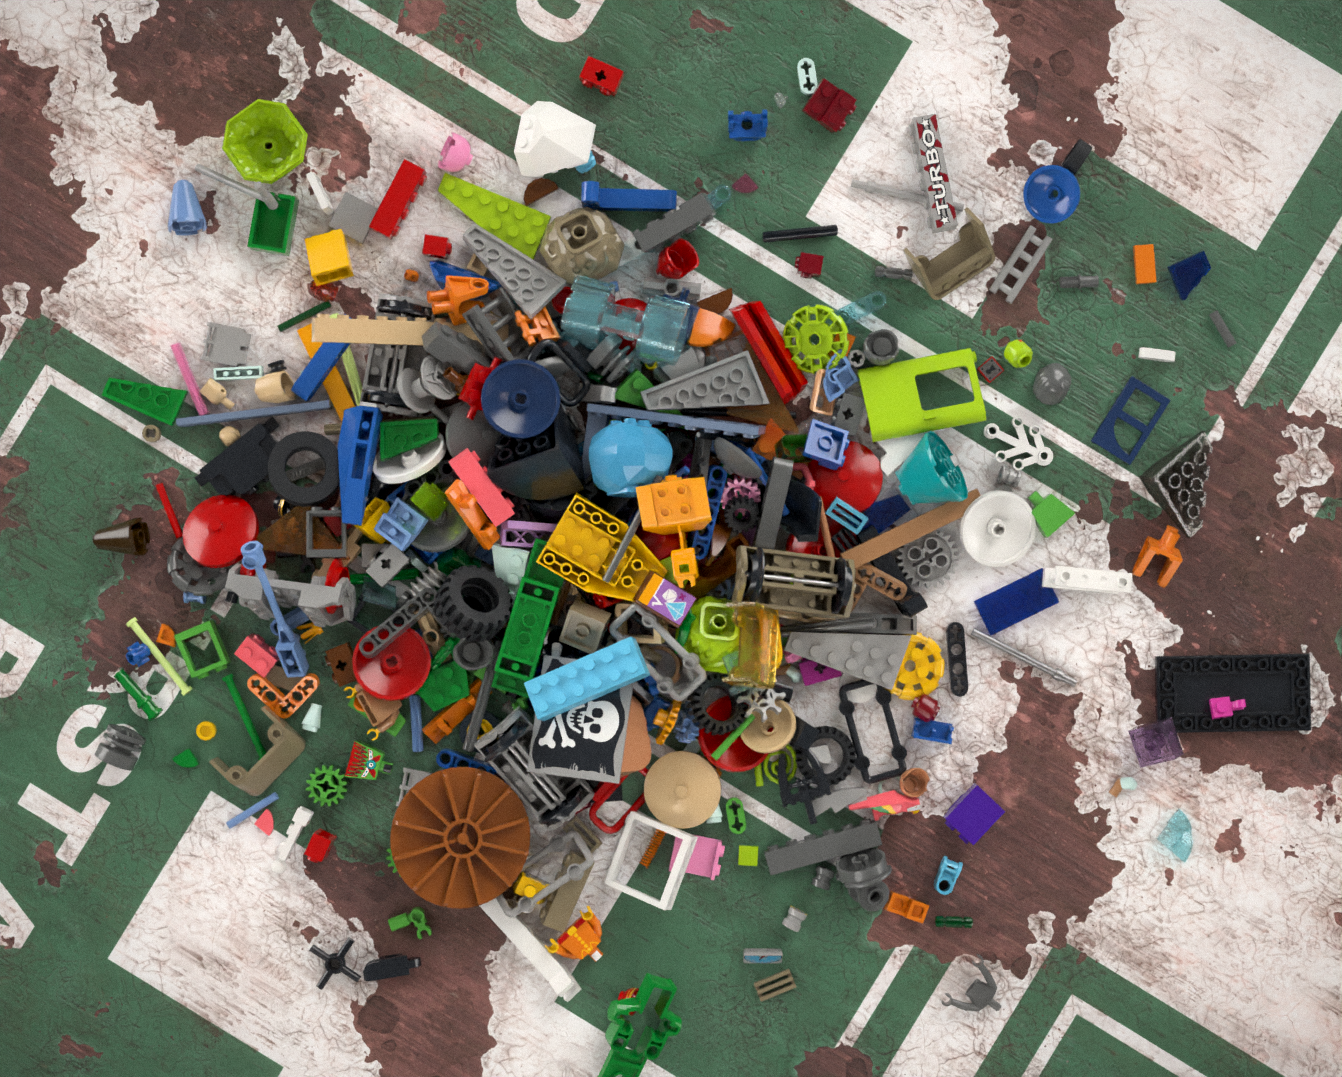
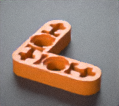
M258 673L253 674L247 681L250 691L275 714L284 719L289 718L320 685L318 676L310 673L305 675L285 696L266 677L263 678ZM257 679L260 680L259 685L255 686L254 682ZM312 679L314 681L313 685H310L305 690L303 687ZM265 686H267L268 688H266V689L263 691V693H262L261 690H262ZM268 691L274 692L276 699L273 701L269 700L266 693ZM293 692H300L303 696L302 700H295ZM290 702L292 705L287 711L283 712V707Z

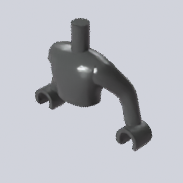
M976 954L981 958V961L979 963L971 961L974 966L979 968L987 983L976 979L970 985L965 995L969 997L972 1003L953 999L949 993L945 994L950 1000L944 1002L940 999L941 1003L944 1006L952 1005L965 1011L979 1012L987 1005L999 1011L1002 1005L993 999L997 990L995 980L984 965L983 957L980 954Z

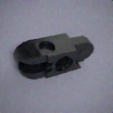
M402 953L380 956L379 959H373L366 964L363 970L364 981L410 975L409 969L422 965L421 957L407 958V955H402Z

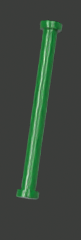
M229 674L223 677L222 680L228 686L260 757L258 760H260L266 754V751L233 681L234 676Z

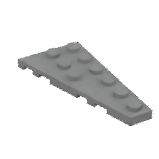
M473 224L463 234L464 242L530 319L566 286L565 279L477 224Z
M748 350L640 392L647 411L770 404Z
M790 632L783 650L892 690L911 636Z

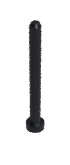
M699 431L696 434L699 439L715 440L716 437H720L728 442L744 444L750 448L754 447L757 442L756 438H745L738 435L730 436Z

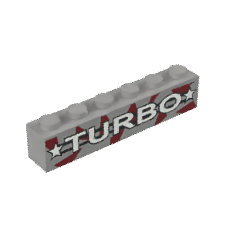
M936 114L913 117L908 128L910 136H913L914 139L912 149L913 153L917 154L916 169L921 174L919 183L921 191H924L925 194L923 204L925 210L928 209V228L932 229V233L955 230L958 222Z

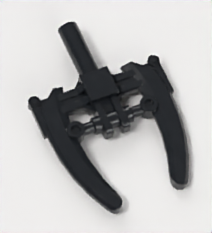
M810 748L808 751L803 749L815 776L811 779L806 776L802 777V780L798 778L795 783L788 784L786 754L781 753L778 761V783L782 806L787 807L788 804L796 805L798 801L800 803L804 802L810 825L815 824L817 819L811 800H814L816 796L821 798L824 794H832L823 768ZM811 783H817L816 788L809 787V785ZM795 787L798 788V792H797V793H795V794H792V793H791V790H792L793 788H795Z

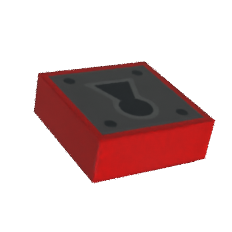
M992 356L977 368L988 383L992 382L1004 371Z

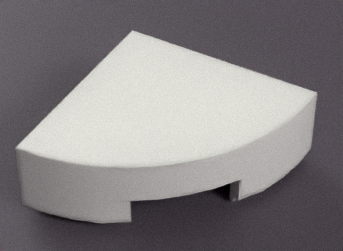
M828 744L810 747V750L820 762L832 763Z

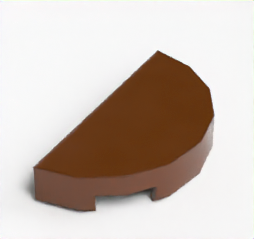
M539 178L533 180L527 185L524 192L525 206L531 205L560 188L549 179Z
M732 288L700 300L696 304L701 309L720 314L727 310L732 302Z

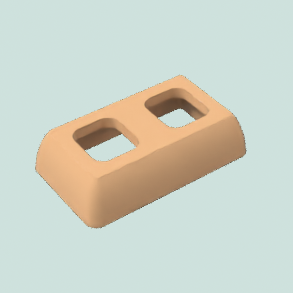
M820 369L816 373L809 408L814 412L832 416L836 399L829 402L824 389L820 388L821 379L825 377L826 372L825 369ZM818 396L824 398L821 408L816 406Z

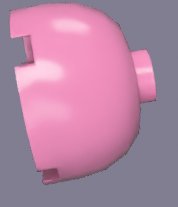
M452 132V137L448 136L440 154L443 156V161H438V167L449 172H458L465 165L471 163L473 155L470 154L471 147L469 142L461 135Z

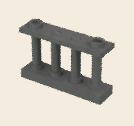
M502 287L489 295L492 301L480 309L477 304L462 314L491 358L494 359L496 357L502 360L500 365L511 360L526 359L532 349L539 343L537 338H534L536 344L529 346L528 342L524 340L522 329L517 326L514 313L518 310ZM497 307L503 317L491 325L485 315ZM508 323L514 333L502 341L496 331ZM519 340L525 349L513 357L508 347ZM543 349L538 356L543 354L545 350Z

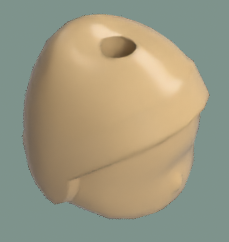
M231 425L224 427L219 432L220 440L228 447L241 437L239 430Z

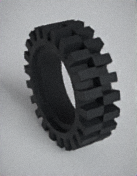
M712 673L707 675L706 680L687 697V700L691 701L687 704V708H692L688 712L689 716L694 715L693 723L699 722L700 724L697 727L699 729L705 728L704 732L707 734L711 732V735H723L738 728L745 720L743 719L746 714L744 710L748 709V704L736 702L737 698L742 696L741 694L745 691L744 689H738L741 684L739 682L733 683V677L727 679V674ZM708 688L721 689L728 695L732 709L727 720L718 721L706 712L703 699Z
M817 726L815 728L820 732L813 743L822 738H829L836 741L842 748L843 760L841 765L834 772L825 774L829 786L837 785L840 781H844L851 774L852 768H854V761L856 760L855 748L848 736L835 727ZM802 747L799 750L796 749L797 767L804 777L806 776L811 779L815 774L808 763V758L804 754Z

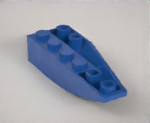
M356 406L344 410L338 441L343 524L362 526L380 434V422H382L383 414L376 407Z

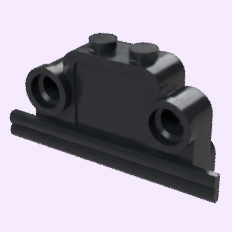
M273 416L264 424L258 423L199 470L201 473L195 477V480L201 487L210 482L221 495H235L236 493L252 495L259 490L258 486L261 483L265 482L266 484L270 481L268 460L273 448L278 443L271 432L280 426Z

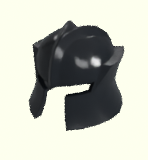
M555 625L548 628L540 657L544 658V655L552 656L553 643H560L562 645L560 657H574L577 648L559 641L563 626Z

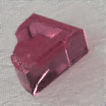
M744 174L731 186L740 193H751L759 188L747 174Z

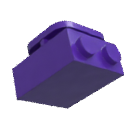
M974 783L949 807L943 817L946 819L945 824L952 831L957 829L961 833L958 836L966 844L970 842L974 845L1005 811Z

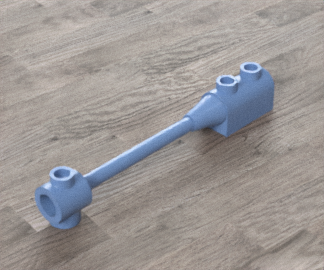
M258 541L247 542L241 547L243 555L242 565L246 569H255L276 619L279 640L275 649L287 678L303 677L309 668L306 651L302 649L300 636L295 634L284 620L262 566L266 562L263 545Z

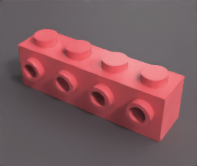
M466 448L448 462L470 493L475 496L477 502L495 527H497L515 514L512 509L514 504L509 497L504 498L501 494L503 490L491 481L487 475V467L484 466L482 468L478 462L481 459L475 451L470 452Z

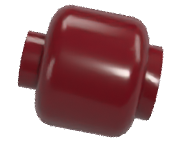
M922 694L920 698L915 697L910 706L914 708L912 711L913 716L924 722L934 721L941 708L938 706L939 702L926 694Z

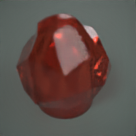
M312 280L309 285L314 298L323 302L328 300L333 302L339 289L332 282L316 286L315 281Z

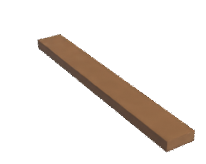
M978 488L969 491L968 498L964 501L946 502L840 553L841 558L854 560L855 568L963 517L968 506L981 496Z

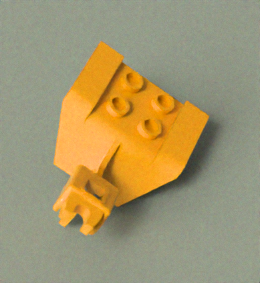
M668 475L660 483L636 487L643 530L661 535L679 533L681 549L671 551L673 576L675 581L678 582L679 588L684 587V580L686 579L690 581L691 587L695 586L696 578L699 577L695 549L693 547L688 548L685 532L702 530L712 521L705 478L682 479V477H677L676 475ZM689 564V571L681 572L680 565Z

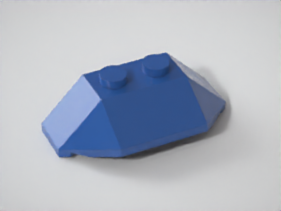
M440 260L430 261L429 263L433 276L442 290L445 288L446 276L449 275L482 278L489 282L487 294L469 300H483L497 289L504 288L496 280Z

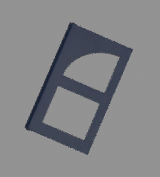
M1131 376L1091 439V442L1126 464L1131 465L1171 400L1134 376ZM1135 388L1160 403L1147 426L1122 410ZM1117 418L1142 433L1129 455L1122 450L1115 438L1114 425Z

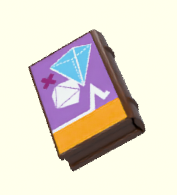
M650 570L632 601L641 606L642 609L644 608L666 621L667 624L679 628L697 597Z

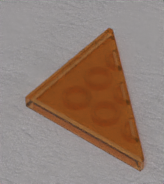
M746 343L744 351L748 350L770 404L728 407L727 415L799 433L798 427L750 344Z
M311 506L294 507L259 534L256 541L263 545V550L306 555V511H311ZM313 517V550L342 549L321 519ZM348 556V558H340V559H341V560H350L351 558Z

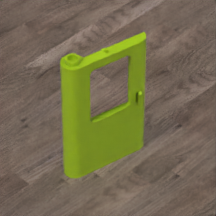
M967 348L894 362L884 366L858 369L857 377L859 379V386L862 388L872 442L986 421L985 406L975 367L977 362L975 351ZM966 367L973 391V402L926 411L921 408L915 381L916 376Z

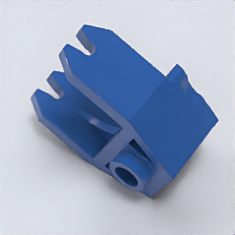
M762 110L761 114H752L751 111H744L738 115H733V111H728L730 139L735 141H757L766 137L768 127L767 110ZM749 122L752 128L745 130L742 127V123Z

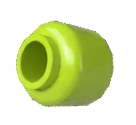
M1017 339L1009 342L1004 350L1005 359L1015 368L1026 367L1032 360L1033 352L1022 340Z

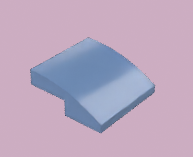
M397 497L388 513H383L374 530L401 551H404L419 535L429 519L402 498Z

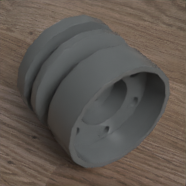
M614 331L593 350L586 360L595 370L604 365L605 368L601 375L604 377L611 372L607 378L610 384L620 378L632 366L634 359L638 355L635 351L631 352L628 356L626 355L631 348L629 345L620 350L619 347L623 340Z
M108 724L107 731L110 733L106 732L103 736L110 743L101 742L95 752V756L112 766L132 771L138 760V757L132 751L141 752L142 747L139 745H145L146 738L128 727Z

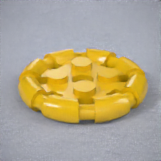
M917 632V635H910L911 638L893 689L885 688L891 695L895 694L902 700H914L915 697H920L922 694H931L938 687V682L944 675L945 663L944 658L942 659L940 654L941 649L933 639L922 636L920 632ZM918 642L924 645L922 650L916 648ZM933 655L935 661L929 663L927 656ZM908 660H912L915 663V668L912 671L905 669L904 665ZM929 671L934 673L931 680L925 678ZM898 681L904 684L902 689L896 687ZM919 683L921 689L914 690L913 685Z

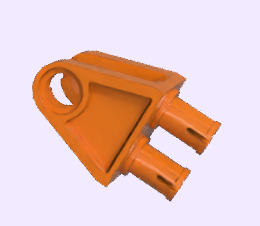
M449 275L446 276L444 290L427 291V301L432 303L434 315L448 313L454 326L467 323L462 315L477 304L480 309L485 306L482 301L469 299L487 294L489 282L482 278Z
M1167 525L1161 539L1157 540L1147 536L1133 567L1132 574L1141 577L1155 554H1162L1167 559L1157 582L1160 587L1165 588L1183 560L1180 550L1175 548L1180 538L1178 529Z

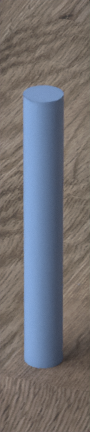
M276 792L272 793L227 821V826L231 829L279 799Z

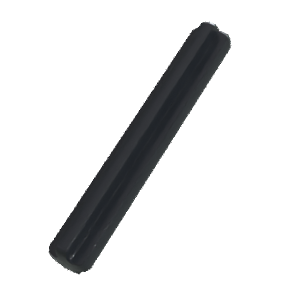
M837 225L766 231L763 232L762 238L763 242L766 243L836 236L838 234Z

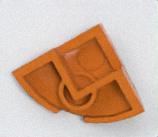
M700 308L692 329L689 346H711L719 338H721V341H724L734 331L735 324L721 315Z

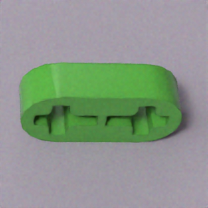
M731 797L726 802L729 828L733 833L741 834L746 829L743 804L739 798ZM732 801L740 804V807H737V814H734L733 809L729 808V805H732ZM734 817H738L739 823H743L740 826V830L732 827V824H735Z

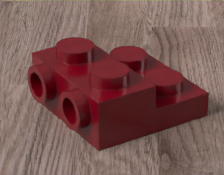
M823 78L802 109V112L831 133H834L844 128L846 124L844 119L848 114L851 115L855 111L857 99Z

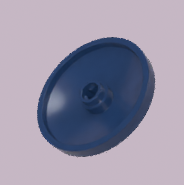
M524 359L511 360L496 367L485 380L481 392V406L485 418L499 433L516 439L531 438L544 432L555 420L560 407V391L552 374L540 364Z

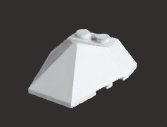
M537 101L522 114L514 153L521 175L524 177L540 178L547 173H556L560 169H569L588 163L596 125L553 102Z

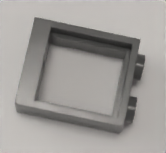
M311 507V511H306V557L308 559L348 558L347 524L342 523L341 507H331V510H323V507ZM313 517H341L342 549L313 550Z

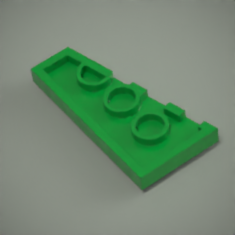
M108 378L101 395L173 426L188 391Z

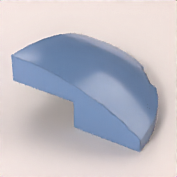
M839 349L837 351L840 355L842 353V349ZM834 354L827 363L823 387L829 402L846 392L847 388L859 381L846 356L843 359L841 358L838 362L839 365L835 368L828 369L833 364V359L838 355Z

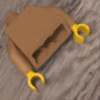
M356 684L354 688L346 687L344 691L352 690V695L346 698L351 699L356 696L372 726H377L376 729L371 728L367 732V734L371 731L376 733V737L372 740H376L380 732L383 733L394 725L399 715V708L402 706L400 700L384 701L377 699L365 692L359 684Z

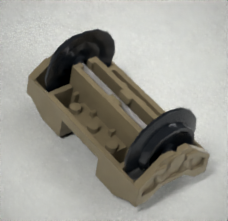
M741 545L737 547L736 580L731 606L763 611L773 609L805 613V616L821 618H849L853 606V593L856 590L854 560ZM743 594L749 595V603L742 599Z

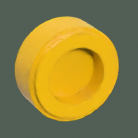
M210 721L201 722L196 728L197 736L204 741L214 738L217 732L215 724Z

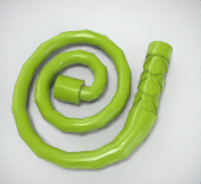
M787 744L785 747L791 752L793 757L792 772L787 777V780L790 781L796 774L797 763L795 750ZM782 750L769 753L763 762L765 775L770 781L779 784L778 779L772 777L768 771V761L773 755L786 754V774L789 773L791 758ZM779 759L771 764V770L777 776L778 771H776L775 766L777 765L778 767ZM760 763L754 767L756 786H764L762 765Z

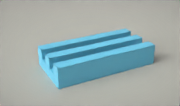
M837 496L825 512V514L857 535L868 520L867 516ZM838 503L839 505H841L842 507H844L845 509H847L848 511L862 519V522H860L859 520H857L856 518H854L853 516H851L850 514L836 506V504ZM832 510H836L837 512H839L840 514H842L843 516L857 524L858 527H854L853 525H851L850 523H848L847 521L833 513Z

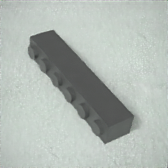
M868 818L859 821L860 824L852 826V823L843 825L837 831L828 829L823 831L822 835H806L804 840H788L785 842L786 845H770L767 847V850H764L770 875L882 845L875 820L871 821Z

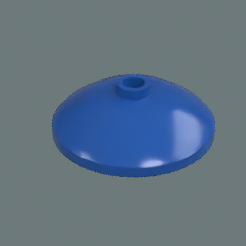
M1043 166L1035 170L1027 179L1023 191L1024 203L1029 213L1041 222L1058 223L1064 221L1074 213L1079 204V183L1072 172L1062 166ZM1054 190L1058 191L1057 197L1053 195Z

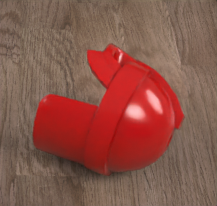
M682 238L665 247L658 256L657 275L661 274L668 279L683 278L699 265V257L696 250L687 240Z

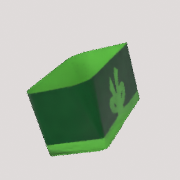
M784 435L774 445L778 458L792 460L793 462H811L814 460L806 456H796L795 453L798 447L804 448L807 435ZM784 448L789 450L790 456L785 454Z

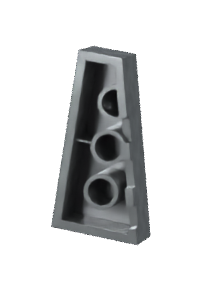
M700 193L679 205V210L673 209L662 216L664 219H657L647 223L645 230L639 231L637 229L632 233L643 252H654L657 254L665 248L666 244H673L684 233L690 234L698 229L696 226L702 222L707 224L714 219L713 216L717 212L706 193Z
M437 321L422 335L424 350L443 363L448 361L458 373L463 371L469 376L475 363L490 367L493 361L479 341L472 340L463 333H458L449 326Z

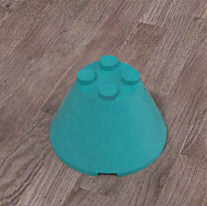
M933 431L924 434L899 470L895 471L901 483L898 486L899 490L903 495L907 494L912 505L919 503L962 502L968 498L967 485L959 465L955 467L950 458L953 455L945 442Z

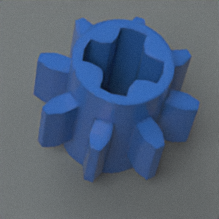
M137 641L127 648L129 652L126 653V658L130 664H137L140 667L150 660L148 658L150 656V649L146 644H139Z

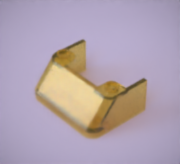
M727 602L726 607L734 610L732 621L736 627L740 628L738 666H734L730 670L729 677H722V682L739 687L773 689L776 681L779 624L777 612L757 602Z

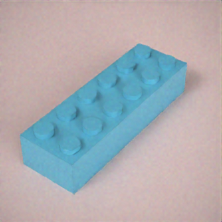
M628 637L529 680L524 685L537 719L546 721L650 676L637 640L633 637Z

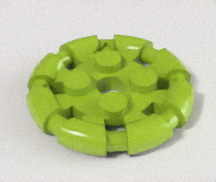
M818 304L814 307L807 305L792 314L793 317L787 320L782 335L785 349L788 348L793 355L791 360L796 363L798 369L815 374L820 369L826 370L827 363L831 358L828 353L833 351L838 356L833 359V364L828 369L837 367L839 365L838 362L841 358L845 357L849 347V340H847V333L849 332L843 318L840 315L837 316L833 309ZM811 314L816 315V320H811ZM828 318L833 322L831 325L825 323ZM798 321L802 324L800 329L796 326ZM813 334L819 336V343L817 345L811 342ZM834 334H839L840 341H835ZM793 337H796V345H792ZM839 349H842L841 355L837 352ZM801 352L805 355L803 360L798 357ZM819 358L820 364H815L814 359Z

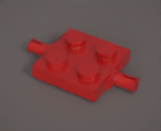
M494 357L490 367L481 366L477 363L474 364L458 397L471 406L466 416L467 418L474 420L477 411H483L481 406L483 385L489 374L500 365L501 359Z

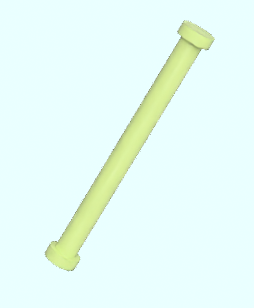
M134 617L128 621L126 625L131 627L141 641L148 646L153 656L182 690V695L188 694L193 688L191 686L188 687L139 626L138 620Z

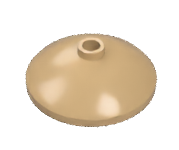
M775 699V705L781 708L782 711L779 715H776L774 711L767 710V720L764 723L761 722V714L759 712H751L755 719L740 734L743 742L750 749L759 753H772L784 748L791 741L796 731V717L786 702ZM773 728V731L768 732V729Z

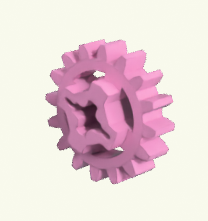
M734 475V480L727 478V484L725 483L720 502L723 509H725L729 499L732 500L734 496L738 498V491L742 497L747 495L748 499L752 497L754 502L761 501L758 483H752V478L745 480L744 477H741V479H738L737 475ZM743 508L737 509L736 511H734L735 516H737L739 512H741L742 515L745 516V511L748 510Z

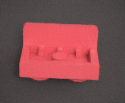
M252 633L245 638L234 654L264 678L280 659L275 647L266 644L264 638L260 635Z

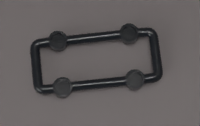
M862 679L840 687L839 697L841 702L838 707L840 713L845 715L853 747L855 748V767L861 772L862 778L866 783L873 784L901 776L907 769L905 762L907 750L900 744L889 705L892 698L891 694L884 687L876 685L878 692L875 698L882 705L893 744L891 755L897 760L899 768L869 776L870 760L863 754L852 715L855 707L848 700L846 694L847 691L874 684Z

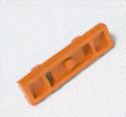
M456 479L445 491V495L483 549L490 550L493 544L500 538L496 531L497 528L486 517L477 504V499L469 492L462 480Z
M478 677L469 686L470 696L448 705L422 729L423 733L435 744L445 735L448 736L453 731L452 729L474 710L482 680Z

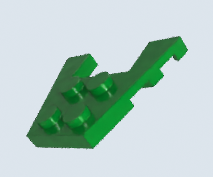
M454 638L459 643L460 638ZM454 660L429 672L426 682L417 693L434 712L470 696L468 671L461 668Z

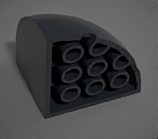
M561 403L555 420L544 432L525 439L511 438L502 434L495 444L496 450L494 454L490 455L487 475L499 488L514 496L531 500H550L585 490L584 472L579 448Z

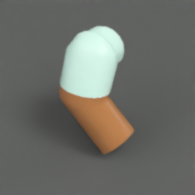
M791 664L782 665L774 670L776 677L787 675L794 683L801 681L800 670Z
M1132 777L1119 778L1109 793L1117 798L1122 789H1136L1137 782Z

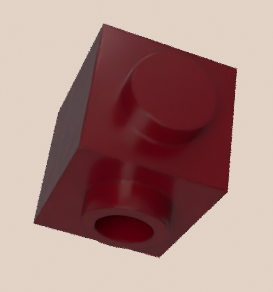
M801 252L800 257L795 259L794 268H798L797 274H801L800 277L812 279V276L820 277L824 256Z

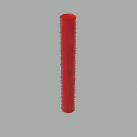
M163 483L157 484L155 487L176 539L181 538L183 533Z

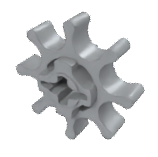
M757 673L755 676L756 685L752 686L745 680L742 681L740 687L747 691V696H739L736 702H746L749 705L750 709L745 714L746 718L751 715V712L757 711L761 714V722L764 723L767 720V710L774 711L776 715L780 714L782 709L775 705V699H783L786 694L785 692L775 693L772 686L777 682L776 678H773L770 684H764L761 681V674ZM765 693L764 698L757 703L758 697Z

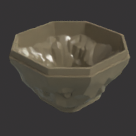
M585 207L571 210L562 216L556 217L548 224L539 251L553 273L565 279L567 284L584 288L618 269L625 244L605 213Z

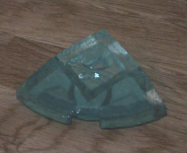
M1178 808L1167 822L1168 825L1156 839L1185 863L1193 847L1192 827L1186 815Z

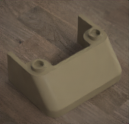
M968 207L964 210L969 222L959 230L958 236L960 241L930 261L925 255L914 257L907 248L903 250L912 271L933 300L943 298L991 266L995 261L996 256L985 226Z
M267 705L263 706L261 710L274 722L267 733L269 740L274 746L248 772L239 765L229 768L219 757L209 761L231 784L251 796L262 794L306 748L304 738Z

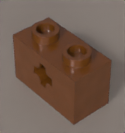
M350 642L325 651L326 656L324 658L328 667H332L334 673L331 675L335 684L341 687L356 681L352 665L354 652ZM341 661L347 663L344 669L339 668Z

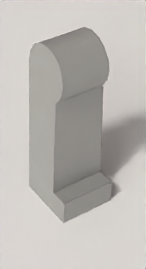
M575 383L573 398L582 389V383ZM591 385L589 392L581 402L615 403L617 388Z

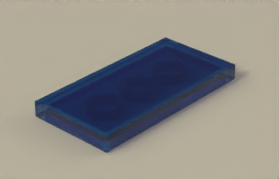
M1043 568L973 601L990 636L1059 603L1053 588L1042 587Z

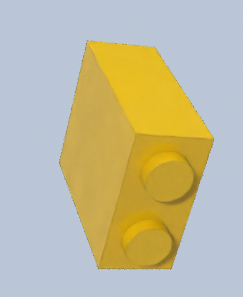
M342 229L305 238L311 275L316 286L354 276L347 240Z

